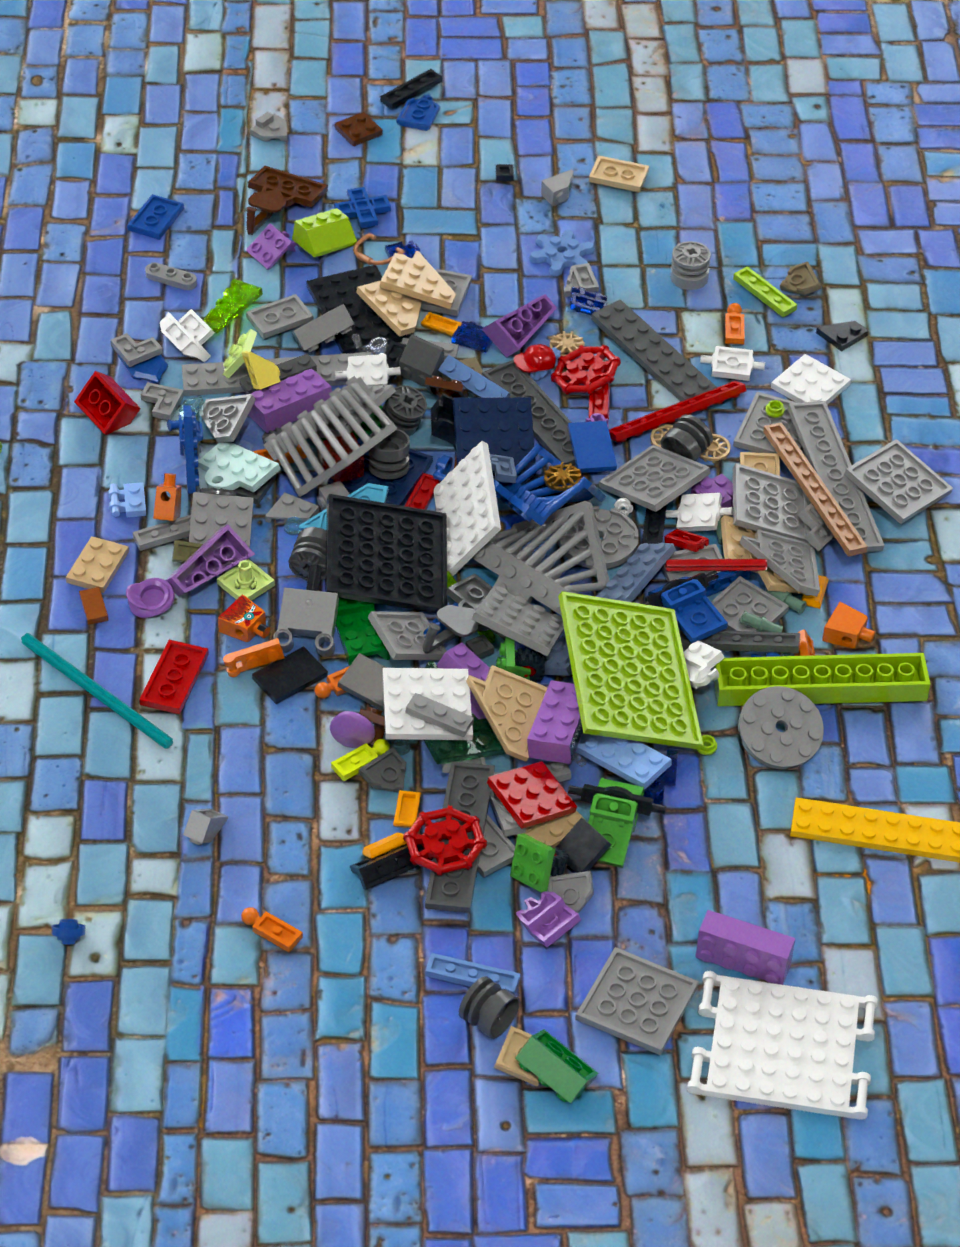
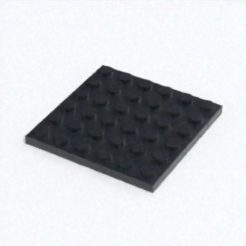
M329 494L327 497L325 592L338 593L339 598L437 613L438 610L447 606L446 513Z

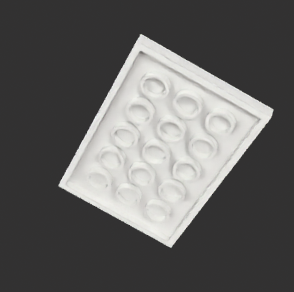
M483 441L474 447L435 486L433 491L436 512L446 513L447 576L450 578L501 530L489 447Z

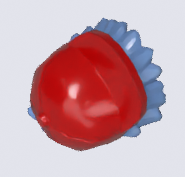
M544 344L531 345L525 352L515 355L513 358L514 364L519 370L527 372L533 380L538 381L540 378H544L548 372H551L555 366L556 359L560 357L561 351Z

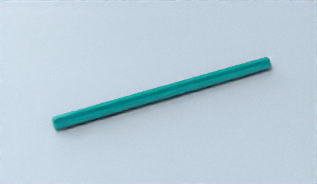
M26 633L21 637L23 645L163 748L168 749L173 745L172 737L34 636Z

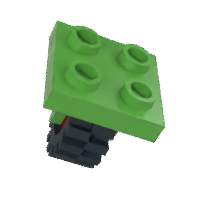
M507 636L504 643H500L499 655L501 657H497L496 667L537 683V680H542V677L545 675V659L541 653L533 649L529 651L527 647L523 651L522 648L515 650V641Z
M524 833L518 834L510 876L539 892H545L548 889L550 875L556 876L565 873L568 855L564 850H559L557 847L552 848V846L546 845Z

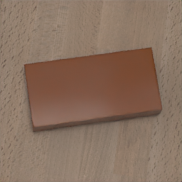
M96 587L79 591L88 625L109 621L100 588Z

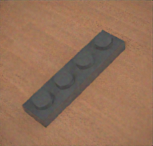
M308 353L276 365L280 370V381L300 374L305 370L313 369L317 371V365ZM249 375L239 379L240 385L247 395L258 391V389L253 388Z

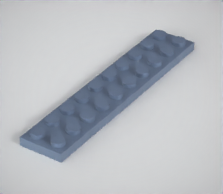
M643 543L638 546L635 553L627 559L622 568L617 571L616 575L607 582L606 587L595 597L632 602L676 551L674 544ZM565 632L554 645L549 655L544 656L545 675H570L572 673Z

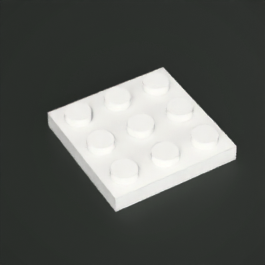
M804 354L771 382V388L798 403L826 401L828 405L850 386L851 379Z

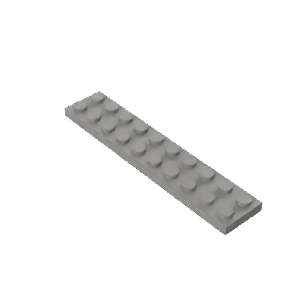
M371 352L310 357L317 365V371L315 372L330 386L346 385L345 382L348 381L347 378H335V371H347L348 357L372 354ZM296 357L275 358L266 360H269L275 363V365H277L288 360L294 359ZM224 362L182 365L184 396L245 392L239 382L240 378L249 375L245 363L230 378L222 375L225 369L223 366Z
M826 401L789 403L788 411L809 463L868 546L867 552L883 551L885 545L862 490L844 475L845 470L852 465Z

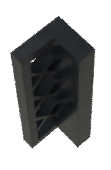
M406 843L373 859L368 857L351 865L350 869L351 872L358 874L363 889L367 890L420 865H413L411 863V856ZM416 844L419 852L424 850L422 844Z

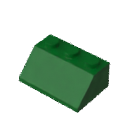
M545 1029L532 1035L515 1057L522 1069L534 1073L542 1085L550 1086L556 1091L557 1097L564 1102L572 1103L577 1100L599 1074Z

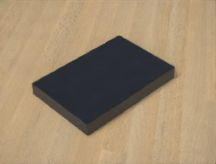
M303 646L284 656V659L277 660L252 674V679L275 704H278L326 678L328 671Z

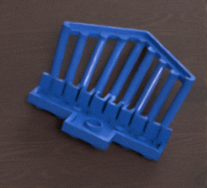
M538 443L515 466L516 474L518 475L538 454L543 458L518 476L515 483L504 484L494 480L496 497L527 521L531 522L533 519L540 526L567 502L587 501L594 497L602 502L606 497L584 476L577 484L564 492L553 490L549 487L533 490L545 484L544 476L521 486L520 484L546 464L550 463L553 466L561 464L560 460ZM563 492V493H561L560 495H557V496L542 497V496H546V495H550V494H554V493Z

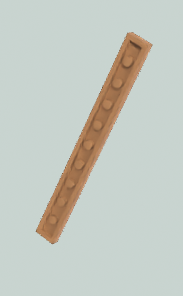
M782 422L764 426L763 433L847 556L867 553L868 546Z

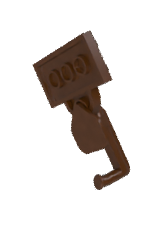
M268 166L262 167L248 181V188L257 191L248 198V204L252 206L246 208V230L248 235H253L274 212H279L284 207L299 203L305 207L312 208L328 191V185ZM256 208L261 209V212L255 217Z

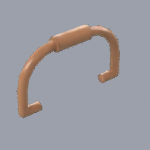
M371 233L366 234L355 243L353 248L354 255L358 260L368 265H385L390 263L393 258L392 256L386 260L375 261L365 254L358 252V247L369 238L376 239V236ZM396 247L397 254L405 253L403 249Z

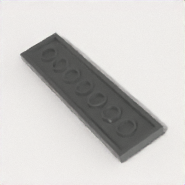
M621 299L591 314L593 322L680 402L717 388Z
M514 360L483 371L482 375L508 391L511 394L510 397H531L534 437L558 460L564 462V464L569 465V463H572V466L576 465L568 432V423L572 422L527 372L519 370L514 364Z
M451 761L443 808L451 805L454 809L470 816H477L480 819L479 825L484 836L492 790L487 784V780L490 776L494 775L495 765ZM446 817L441 818L440 821H445ZM452 817V820L458 821L461 826L465 824L464 822ZM472 831L467 833L468 839H475ZM443 839L440 842L448 844L449 839ZM465 849L463 854L467 856L471 849ZM480 854L473 862V867L469 870L466 868L443 873L442 876H438L437 873L431 871L425 909L470 913ZM433 857V862L438 864L437 859Z

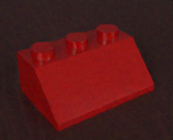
M97 371L92 374L74 401L106 435L131 424L141 409L110 376Z

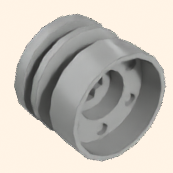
M687 241L677 244L673 248L670 274L672 283L686 290H696L704 287L709 278L710 250L699 242Z

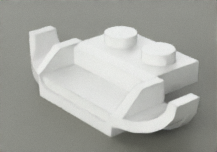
M192 309L179 321L168 312L160 322L161 332L185 356L195 357L206 362L211 355L202 345L214 334V331Z
M699 640L692 643L684 651L691 687L697 689L719 678L718 670L714 669L711 671L710 669L725 657L722 651Z

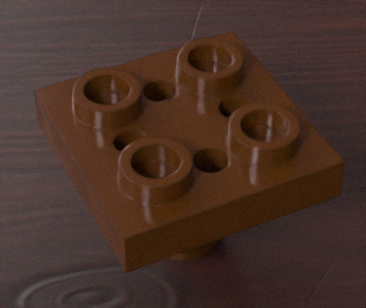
M439 376L426 377L425 386L430 394L438 395L439 398L442 394L452 398H468L469 394L461 381L451 379L450 382L444 381Z
M367 706V709H360L359 714L373 722L375 737L370 744H374L376 740L383 739L385 719L382 715L383 711Z

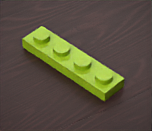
M748 266L734 273L733 279L782 317L797 310V304Z

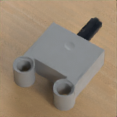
M317 564L310 565L306 590L284 588L278 630L273 636L274 639L278 638L279 640L283 637L289 639L285 644L280 643L283 653L293 649L294 640L292 635L316 637L315 646L318 654L322 657H329L335 651L334 633L339 596L338 593L319 591L322 567ZM323 642L330 643V646L327 648L320 647Z

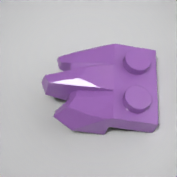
M542 892L541 899L539 900L532 897L524 900L528 906L527 910L516 912L528 932L546 948L581 921L579 914L568 907L563 898L554 892Z

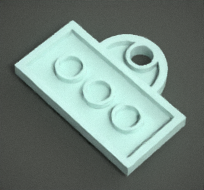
M232 442L218 443L198 460V467L207 471L205 474L207 487H213L217 490L220 488L235 490L241 486L255 492L281 470L279 463Z

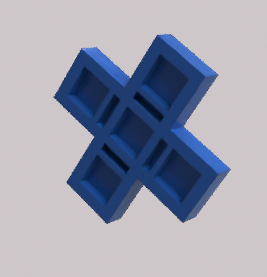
M365 187L348 189L347 196L349 201L334 203V209H339L348 218L356 217L360 228L377 226L378 218L376 214L391 211L387 195L369 198Z

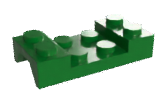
M339 598L336 629L348 665L352 664L359 653L364 656L378 654L385 660H389L390 654L368 619L370 612L375 611L374 603Z

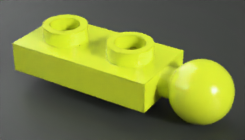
M385 739L376 740L372 748L365 743L331 762V768L343 781H346L358 774L361 767L388 751L390 745Z

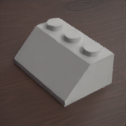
M342 304L293 330L292 334L303 351L308 350V352L319 348L318 343L322 341L328 343L335 339V334L341 332L343 335L352 330L351 326L354 322L345 305Z

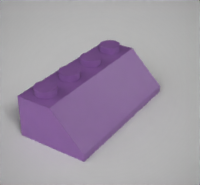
M463 643L446 651L435 666V668L468 669V675L483 681L486 680L490 669ZM470 690L472 717H474V721L481 728L489 725V722Z

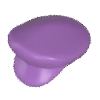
M161 578L146 579L140 583L131 584L126 589L130 610L139 618H150L166 612L172 606L175 599L171 584Z
M341 712L330 723V732L334 739L349 748H358L365 743L369 744L375 737V728L366 717L356 712Z

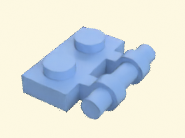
M143 482L123 484L124 490H119L117 484L113 483L110 485L108 497L111 499L109 509L112 512V516L118 517L120 512H126V518L146 516Z

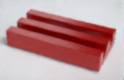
M675 529L664 536L665 543H673L674 546L693 552H698L699 549L709 545V538L680 529Z

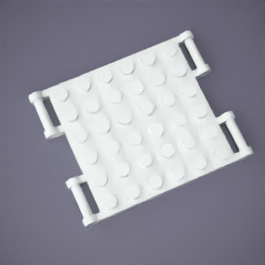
M711 971L704 972V989L702 1003L698 1007V1014L703 1017L716 1018L712 1050L706 1051L702 1047H695L692 1050L693 1066L691 1080L687 1084V1091L689 1093L859 1120L867 1118V1088L871 1082V1075L867 1072L856 1074L852 1073L855 1040L872 1041L875 1038L873 1023L875 1008L878 1005L877 997L872 995L866 997L720 976ZM713 986L720 987L717 1007L711 1006ZM859 1008H865L863 1029H857ZM703 1062L710 1063L707 1085L700 1082ZM851 1084L858 1085L855 1107H849Z

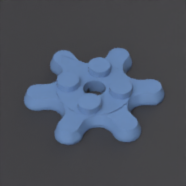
M565 230L561 237L553 236L549 238L541 234L537 236L535 243L542 250L532 252L529 261L534 264L548 263L551 266L549 273L553 276H560L566 267L587 264V260L583 259L582 256L594 253L595 247L591 242L579 243L575 239L572 230Z

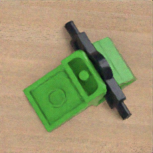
M601 778L598 786L584 784L583 788L569 785L568 794L581 796V801L592 803L588 823L612 844L597 862L620 868L624 867L632 832H635L639 814L650 816L651 812L665 815L667 806L655 804L652 798L644 797V787Z

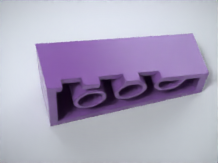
M544 294L497 319L482 330L507 358L528 341L557 307Z
M227 524L208 539L166 581L171 584L174 593L180 596L255 554Z

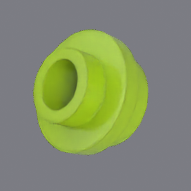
M772 400L766 405L765 412L770 417L778 418L783 416L785 408L782 402Z
M703 735V746L700 750H696L703 755L715 753L717 742L714 737Z

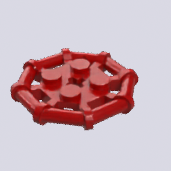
M580 345L578 349L557 359L558 364L554 373L551 374V380L562 389L564 394H592L594 390L615 380L614 375L621 364V360L606 345Z
M448 805L447 808L426 813L420 812L414 824L403 836L411 856V863L427 868L437 873L438 876L465 868L469 870L473 867L472 864L482 849L487 847V840L484 839L479 825L480 819L477 816H470L454 809L451 805ZM446 817L445 821H440L436 823H432L431 821ZM452 817L464 822L465 824L461 826L458 821L452 820ZM424 825L425 832L423 835L417 834ZM472 831L475 839H468L467 833ZM443 839H449L448 844H444V842L440 841ZM416 844H422L424 850L419 852ZM470 848L471 851L465 856L463 854L464 850ZM431 856L436 858L438 864L427 858L431 859Z

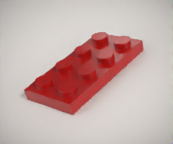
M169 639L139 699L140 705L180 714L209 655L208 648Z

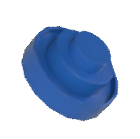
M61 919L59 924L52 925L51 934L56 936L58 940H62V944H75V940H79L80 936L86 934V926L78 924L76 919Z

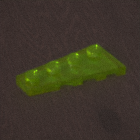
M233 279L230 288L225 289L222 299L217 300L216 307L209 311L203 321L217 334L263 295L262 288Z

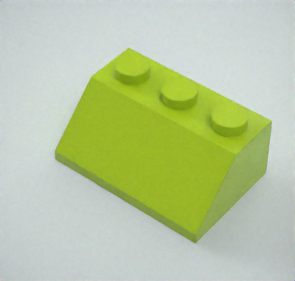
M337 208L296 220L294 223L292 240L314 258L353 246L357 242L348 216Z

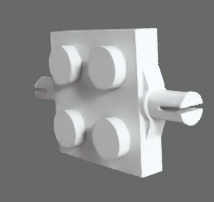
M716 346L715 353L712 356L701 355L700 363L711 364L712 377L749 381L750 373L753 369L764 370L765 362L754 361L753 350Z
M386 354L348 357L347 371H335L336 379L347 378L349 380L353 376L356 378L361 377L366 385L372 386L388 385L390 375H401L400 367L389 368Z
M720 493L683 494L678 510H667L666 518H678L676 528L683 531L717 530L718 521L721 516H732L733 507H721L722 496Z

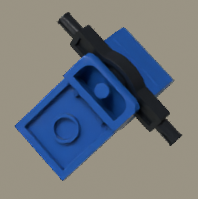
M716 570L706 575L705 573H699L692 577H681L648 592L645 602L640 603L674 609L678 627L691 643L707 638L728 627V622L706 596L705 588L709 586L708 582L719 578V575H716L718 574Z

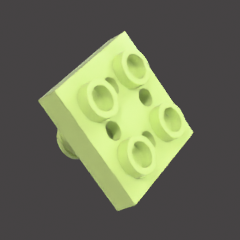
M250 329L246 334L243 333L240 336L236 345L232 344L228 350L230 355L223 364L225 369L222 375L230 378L245 363L241 352H251L257 335L256 331Z
M246 559L240 561L237 566L218 577L217 584L236 600L243 594L252 601L274 587L275 580L251 560Z

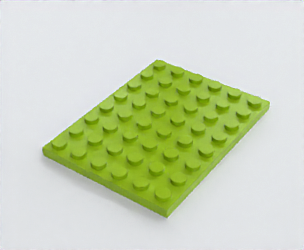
M561 591L558 598L583 734L700 750L703 746L675 610Z

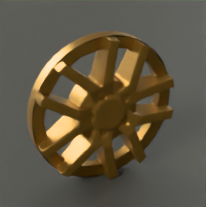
M561 462L560 465L549 466V469L545 470L544 475L545 484L557 491H566L582 479L580 469L572 466V463L568 465L564 464V462Z

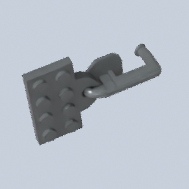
M475 573L448 587L446 594L457 602L458 606L447 605L438 610L436 614L438 621L448 629L437 634L440 631V626L435 623H429V629L422 647L423 652L429 653L458 636L467 637L476 631L492 630L472 620V617L493 587ZM492 630V631L495 632L499 637H501L503 640H505V637H506L505 635L500 634V633H498V632Z

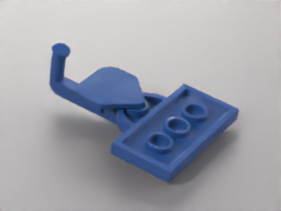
M191 405L183 406L184 420H182L181 415H178V420L167 421V427L169 431L179 429L180 456H184V446L188 494L196 492V487H199L198 469H195L198 468L197 450L194 449L198 448L197 444L204 438L202 422L196 420V412H192Z

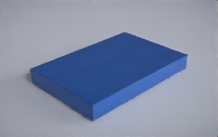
M152 194L129 222L127 230L160 240L184 210V203Z
M607 421L568 423V432L576 467L580 469L581 473L615 471L617 469Z

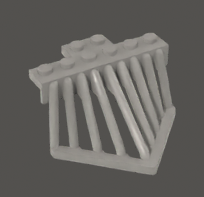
M353 376L345 382L347 385L342 390L339 387L329 393L331 396L326 401L320 399L313 404L314 409L309 413L307 410L296 416L299 420L292 424L289 421L281 427L282 432L278 435L272 433L264 439L266 441L263 444L274 461L277 459L280 461L299 497L350 465L397 429L388 416L370 398L369 394L372 392L361 377L356 378ZM363 400L386 426L383 430L377 426L360 406L359 401ZM352 407L375 434L372 438L367 435L348 409ZM338 416H343L364 444L359 447L337 418ZM331 422L353 451L349 455L346 453L327 426L328 423ZM318 430L322 431L341 458L339 462L336 463L316 433ZM308 437L311 438L330 468L327 470L323 469L307 443L306 439ZM298 444L317 472L318 476L315 478L312 477L295 448ZM288 451L306 481V484L301 486L285 456Z
M588 501L557 510L547 518L542 526L533 519L531 522L525 520L513 524L511 529L498 532L472 557L499 575L494 584L495 587H502L513 596L523 597L528 603H531L532 599L535 598L561 616L558 598L561 591L580 594L578 592L602 591L606 587L607 582H609L592 503ZM584 518L585 526L583 530L542 562L546 552L580 519ZM550 535H552L536 552L533 553V551L541 543H543ZM584 538L589 539L590 546L588 549L551 570L554 563ZM530 542L524 549H522L524 545ZM593 557L594 566L592 569L560 578L563 572L585 559ZM597 576L598 583L570 585V583Z

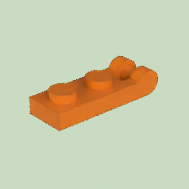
M276 638L229 653L223 657L225 666H227L228 675L236 677L240 672L281 660L285 657L279 639Z

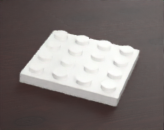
M383 668L385 739L472 740V726L465 737H461L405 713L406 706L414 694L417 693L472 716L470 688L466 682L469 676L468 669Z

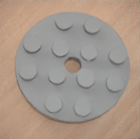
M592 506L599 537H602L600 541L606 568L611 569L625 563L638 547L639 535L635 523L627 515L616 509L611 508L610 511L599 509V506ZM584 518L580 519L558 540L559 547L583 530L585 526ZM584 538L564 555L571 559L588 549L590 546L589 539ZM589 557L577 565L592 568L594 566L593 557Z
M774 686L756 692L744 704L738 719V731L746 751L759 763L774 769L786 770L787 768L802 766L815 755L823 740V721L817 707L807 696L788 687ZM784 723L786 731L779 732L776 729V724Z

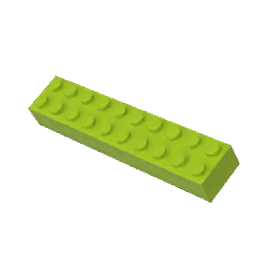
M924 653L724 658L714 666V669H717L719 672V678L714 681L717 706H744L753 694L764 688L774 686L797 690L807 696L814 704L927 701L930 689V679Z

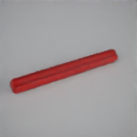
M670 559L666 561V570L668 572L714 570L766 571L767 559Z

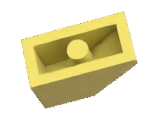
M241 352L254 389L261 390L281 382L279 378L280 370L275 363L252 352Z

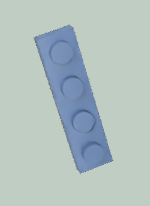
M450 355L447 356L438 369L441 374L449 379L461 381L467 390L480 398L510 397L511 395L502 387Z
M431 953L425 970L426 977L469 987L479 978L488 976L493 982H497L501 986V990L507 989L513 994L516 993L520 981V973Z

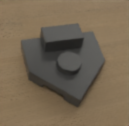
M391 748L361 767L359 773L374 789L399 792V790H404L407 763L394 748Z

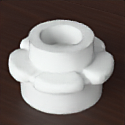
M620 498L614 504V509L627 516L633 511V505H631L627 498Z

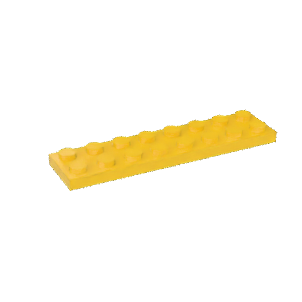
M795 798L790 833L792 837L960 863V822Z

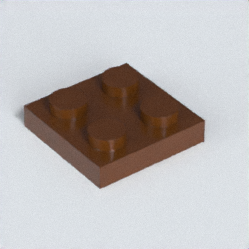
M365 112L335 123V129L353 147L383 135V129Z

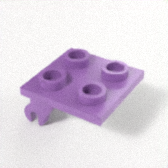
M269 224L246 251L269 270L286 251L295 252L296 249L294 247L296 245L300 246L288 239L289 234L286 231L281 232L272 224Z

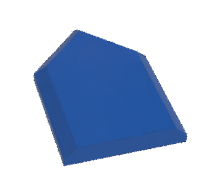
M425 94L423 98L416 100L415 98L409 99L405 103L396 122L400 126L427 131L436 118L440 106L432 100L430 94Z
M118 354V357L134 379L141 380L143 378L151 380L152 383L159 384L163 372L168 368V364L161 354L131 367Z

